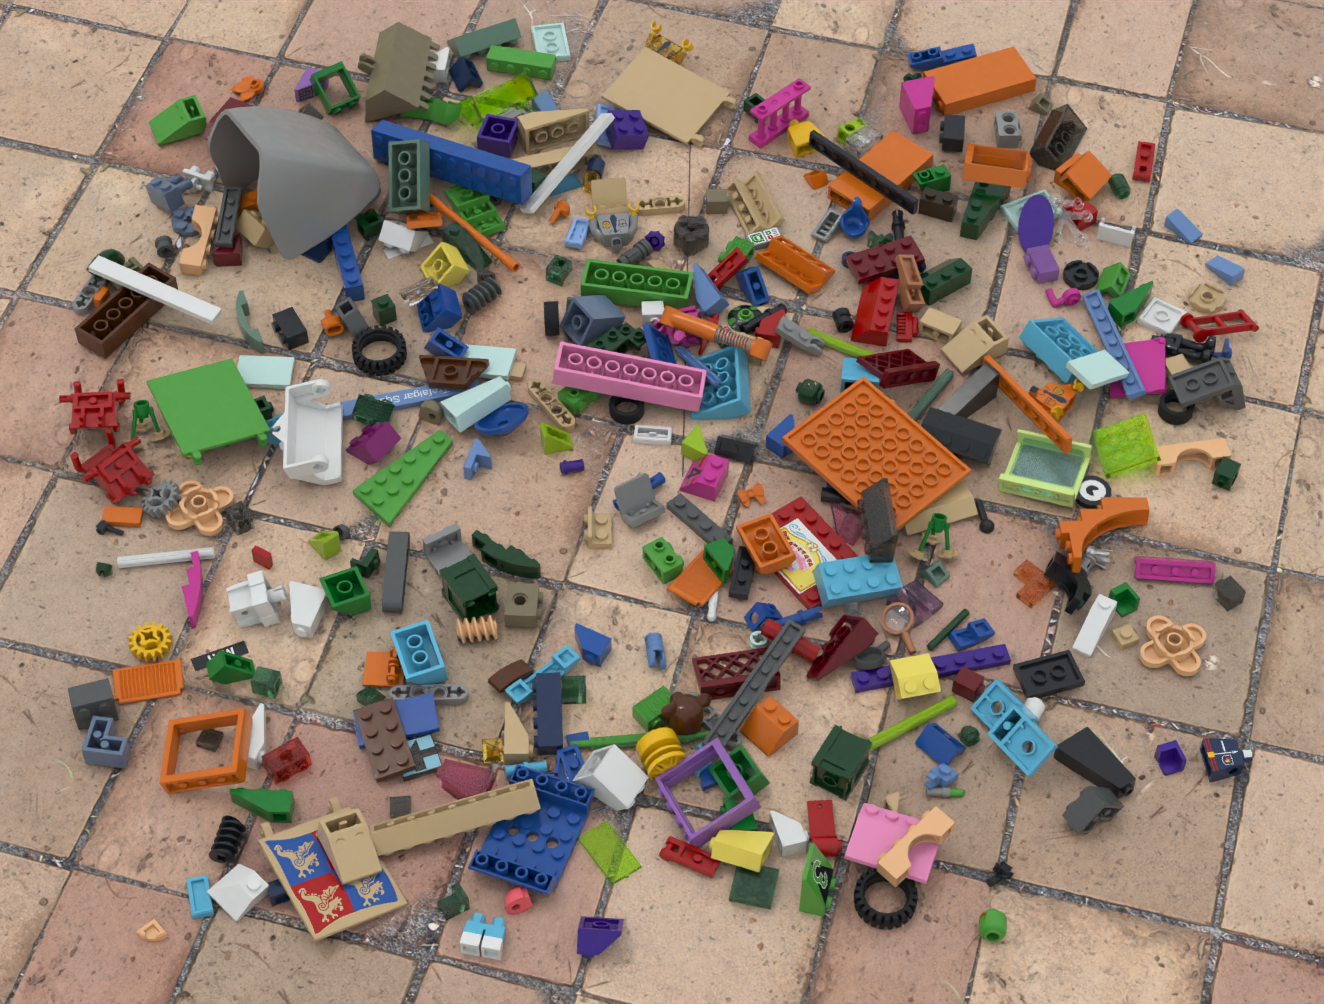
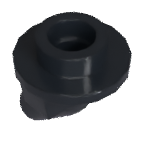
M1003 861L1000 864L996 862L993 870L997 873L986 880L987 885L992 887L1003 878L1009 880L1014 875L1011 872L1013 867Z

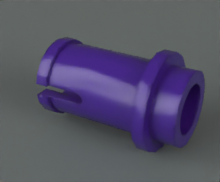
M583 459L563 460V462H560L561 474L565 473V475H568L569 472L584 471Z

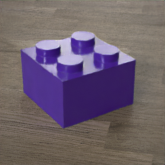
M608 110L607 113H612L615 117L605 129L611 149H644L649 133L640 110Z
M486 114L477 135V149L511 158L519 139L518 119Z

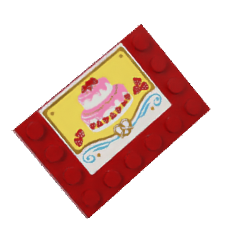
M801 496L772 513L796 554V560L789 567L776 571L774 574L808 610L816 606L822 607L813 571L818 563L859 556Z

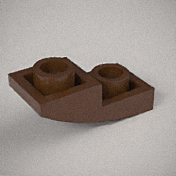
M521 659L500 669L488 679V683L499 693H502L520 678L523 680L531 676L534 670Z

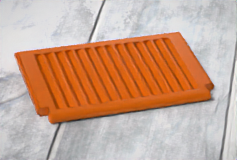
M703 549L666 588V590L695 606L700 605L701 607L723 585L704 561ZM731 568L728 578L732 575L733 568Z
M181 659L112 670L115 701H118L119 705L181 695V690L184 689Z

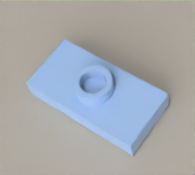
M574 218L565 240V246L577 249L583 248L590 230L588 220Z

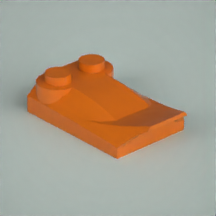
M772 513L736 526V530L753 559L758 573L762 575L774 573L789 567L796 560V554Z

